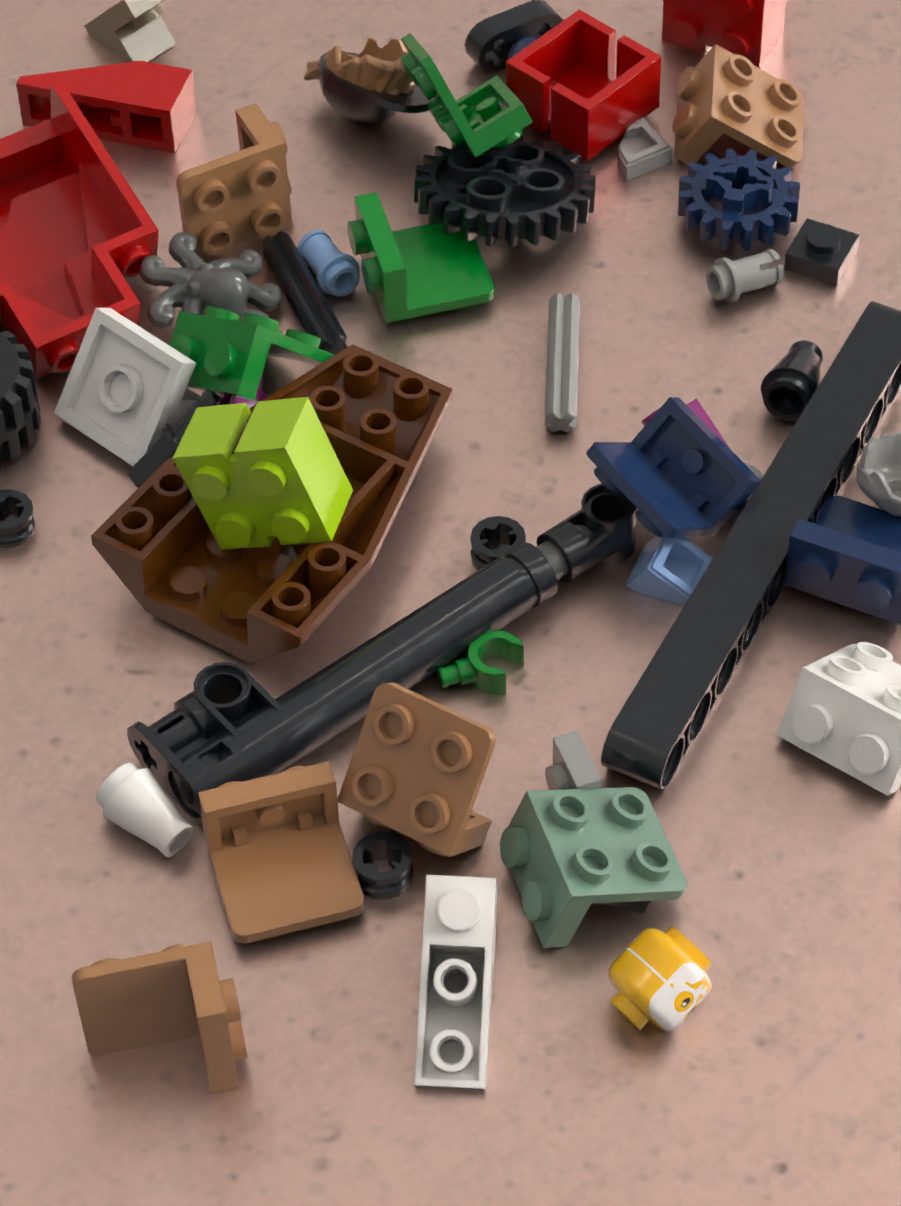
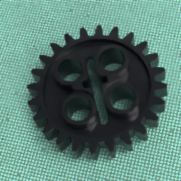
M521 135L513 143L502 148L492 147L476 158L464 143L456 147L452 144V149L436 146L435 155H423L422 165H416L414 203H418L419 214L428 215V224H444V234L446 235L463 231L464 241L466 242L473 240L477 236L485 237L486 246H492L497 239H505L510 247H516L518 239H526L529 243L536 246L539 245V236L544 235L549 239L558 241L560 230L574 234L577 229V223H588L589 213L594 212L596 175H590V164H579V154L564 155L563 145L545 148V139L542 138L532 143L524 142V137Z

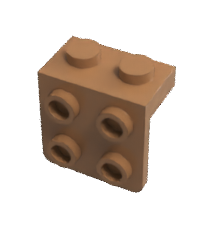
M716 44L695 68L689 66L681 74L674 91L678 97L677 114L672 124V131L675 132L674 158L687 165L696 163L724 133L767 157H776L777 162L787 168L793 169L802 161L804 97L791 82L772 76L754 66L744 56L733 54Z
M256 103L235 110L240 151L185 170L177 177L176 184L183 232L194 235L197 240L194 253L202 260L293 227L290 204L292 191L286 163V139L280 125L276 121L270 123Z
M396 683L381 684L374 691L337 800L339 803L361 813L367 821L380 827L394 829L418 841L419 845L424 849L441 856L453 857L484 844L492 820L473 812L472 808L496 744L495 733L491 728Z
M329 761L310 766H294L281 773L243 782L232 781L214 789L198 792L204 840L230 929L236 941L251 943L355 917L362 913L364 910V896L339 823L336 780Z
M212 941L195 945L176 944L160 952L126 959H103L93 963L91 966L82 967L73 972V989L87 1049L90 1054L98 1056L200 1036L211 1094L239 1088L234 1061L248 1058L240 1021L241 1013L234 979L219 980Z

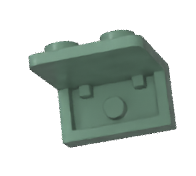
M635 787L526 791L508 827L503 831L499 842L502 860L513 874L522 896L524 913L533 922L543 948L567 947L591 904L675 900L682 896L687 887V880L647 794Z

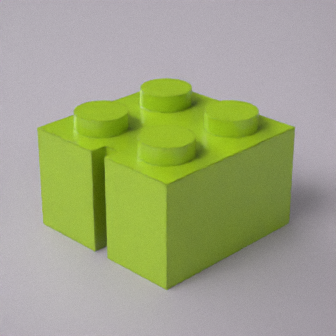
M308 397L258 401L234 454L232 452L251 413L247 403L196 408L173 456V460L221 550L271 546L275 536L281 545L332 542L353 489Z

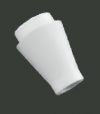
M126 763L112 772L98 790L96 801L103 807V817L154 846L165 857L177 854L191 839L194 828L182 817L149 768L139 769L134 763Z

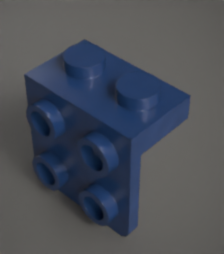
M669 397L631 442H594L586 452L589 459L597 466L594 469L597 479L612 492L619 495L624 494L639 509L635 513L638 521L649 532L660 538L665 536L669 538L716 535L762 483L754 472L679 397Z
M843 496L830 497L815 523L798 519L789 537L785 585L901 625V517L892 516L882 509Z

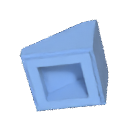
M655 536L643 548L625 586L637 593L685 606L713 558L685 537L669 538L665 536L660 538Z

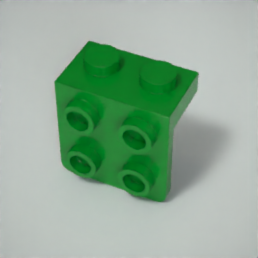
M409 33L401 38L408 53L401 56L400 60L415 85L420 87L428 101L431 100L426 105L440 129L447 134L454 147L464 143L476 158L492 147L502 148L513 143L522 135V129L533 123L523 103L498 76L493 77L455 100L432 58L414 36Z
M377 192L355 196L356 220L347 223L349 241L353 254L361 255L362 274L368 294L375 293L385 323L477 305L493 299L494 285L475 238L469 242L464 241L463 231L446 235L444 234V224H427L392 231Z
M206 306L204 315L179 311L172 339L169 343V346L196 362L187 387L203 391L210 389L218 394L255 401L268 355L317 365L334 356L332 353L319 349L321 341L319 337L293 329H287L286 334L283 335L278 330L279 322L276 320L245 312L243 321L240 322V315L213 306Z

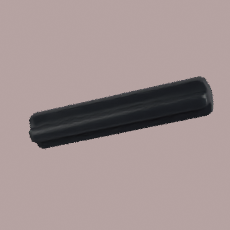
M282 231L278 232L275 236L267 235L262 241L264 248L262 255L305 332L321 338L319 349L334 355L347 348L345 343L347 335L290 235Z

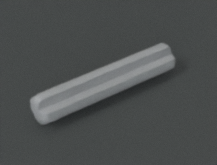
M557 293L549 300L545 426L553 433L559 430L569 433L577 426L580 300L572 293L566 296Z

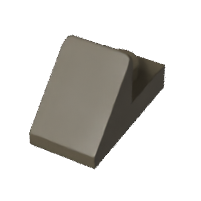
M121 0L84 25L90 36L127 62H148L175 45V39L161 18L164 12L159 4L165 0Z

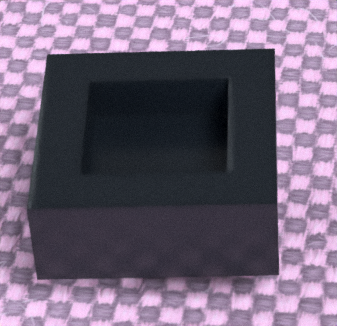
M807 218L785 253L784 270L837 287L858 252L860 235Z

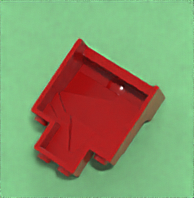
M61 80L51 84V119L0 139V329L4 328L6 331H9L17 337L18 344L25 345L32 361L36 380L53 372L64 373L72 369L95 308H111L140 327L141 303L124 276L134 277L139 275L140 266L145 257L150 255L157 256L158 228Z

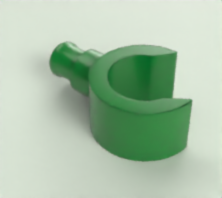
M489 631L470 644L467 658L456 660L453 665L437 669L439 684L442 688H446L456 683L460 685L472 683L478 690L487 694H506V672L496 667L487 666L483 662L491 658H503L511 663L523 666L524 644L517 636L509 632Z

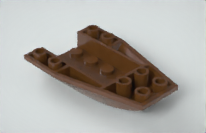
M352 344L262 400L308 397L353 489L332 542L281 545L275 536L271 546L221 550L172 456L91 535L92 545L147 613L248 663L298 648L371 569L453 398L452 388ZM254 405V406H252L251 408H249L250 411H251V413H250V415H249V418H248V420H247V422H246V424H245V426H244V428H243V431H242V433H241V435H240V437H239V439H238V441H237V444H236V446H235V448H234L232 454H234V451H235V449H236V447H237V445H238V443H239V440H240V438H241V436H242V434H243V432H244V430H245V427H246V425H247V423H248V421H249V419H250V417H251V414H252V412H253V410H254V408H255L256 405Z

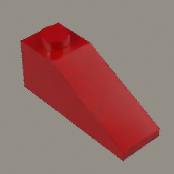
M134 61L20 76L16 82L22 124L25 126H33L51 119V84L61 80L99 139L171 153L176 152L196 113L192 70L152 62Z

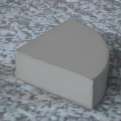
M644 117L636 120L625 130V136L618 148L617 164L622 178L627 182L672 163L673 148Z

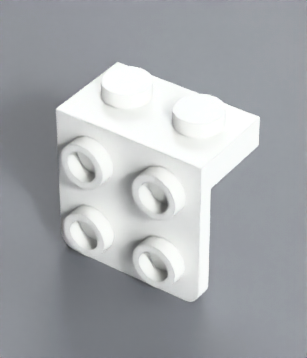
M859 642L857 644H850L803 667L776 735L889 796L897 791L901 784V665L892 661L893 656L886 649L872 643Z

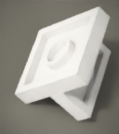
M95 308L54 414L133 466L163 436L162 427L165 424L173 426L201 397L187 388L196 362L113 309Z

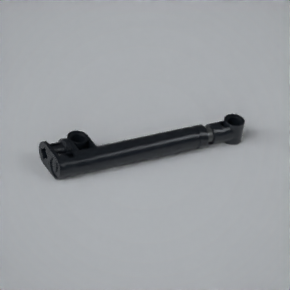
M602 483L591 487L583 495L581 509L539 535L536 547L527 542L519 544L502 555L501 558H497L276 699L239 665L228 662L209 665L197 674L193 682L194 691L174 703V711L148 727L138 721L127 728L129 744L142 767L149 768L164 791L194 821L201 823L202 817L198 792L214 789L232 781L243 782L281 772L366 717L374 691L379 685L393 682L407 689L413 687L436 672L439 667H444L467 652L470 644L489 631L501 630L529 612L532 607L535 608L557 594V580L568 583L598 563L612 565L627 560L633 554L635 548L637 519L635 513L637 512V507L624 494H616Z

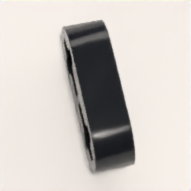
M532 0L477 23L466 37V53L485 72L494 73L506 69V61H508L510 50L518 39L523 37L538 39L561 23L563 19L546 1Z

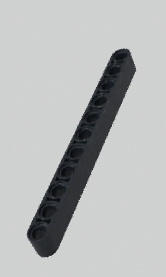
M875 301L870 302L865 308L761 479L762 483L753 492L613 722L602 750V766L662 790L667 788L786 586L785 577L789 537L798 519L815 523L826 501L830 497L840 494L860 460L865 446L874 436L901 389V310Z

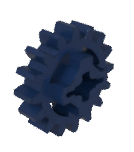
M732 148L727 149L723 159H718L715 155L707 153L705 154L704 166L690 163L688 165V176L680 177L677 212L678 216L685 217L684 228L687 231L700 228V241L703 243L716 237L721 239V249L725 250L731 246L732 242H740L745 251L751 250L752 241L757 239L766 246H770L773 244L774 233L787 236L790 230V222H797L800 184L799 182L792 181V169L790 167L776 170L777 158L774 156L766 158L762 162L756 159V150L752 149L745 156H737Z

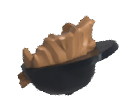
M368 37L363 51L359 54L344 52L339 46H334L327 53L321 55L319 60L307 63L308 70L304 75V80H319L323 96L337 113L353 122L379 124L394 116L396 112L421 113L429 111L426 103L431 100L428 101L420 87L415 85L400 60L401 56L408 53L400 39H390L388 44L381 48L373 37Z

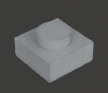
M578 730L553 737V765L545 769L548 789L602 788V778Z

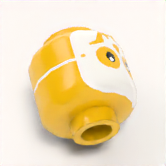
M671 926L665 933L655 928H647L635 938L608 969L610 982L618 991L610 1003L640 1031L649 1021L661 1030L672 1031L709 994L711 981L706 971L712 963L675 927Z

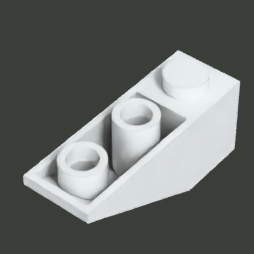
M426 875L415 1086L485 1089L497 928L498 885L496 878Z

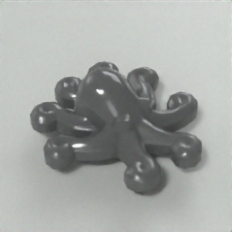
M188 232L175 234L169 243V254L182 268L166 267L162 259L156 255L145 257L140 266V277L145 283L153 286L169 287L153 300L148 309V320L154 327L162 329L173 323L174 308L182 307V311L201 315H204L206 306L218 307L240 315L239 321L242 322L245 312L269 318L263 311H274L280 306L283 291L278 285L267 283L260 287L248 280L257 277L262 270L263 260L259 253L254 250H245L238 259L225 258L205 263L194 253L197 240L194 235ZM246 303H251L260 310L246 308Z

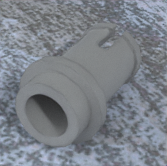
M768 249L762 253L734 261L726 257L717 259L714 266L709 267L706 272V282L710 294L715 300L723 299L727 303L737 301L742 293L781 284L784 277L783 265L769 268V263L780 260L779 255L775 250Z

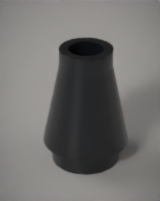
M805 340L795 342L790 347L788 353L764 377L761 383V394L766 409L773 416L786 421L798 420L819 386L823 353L816 344Z

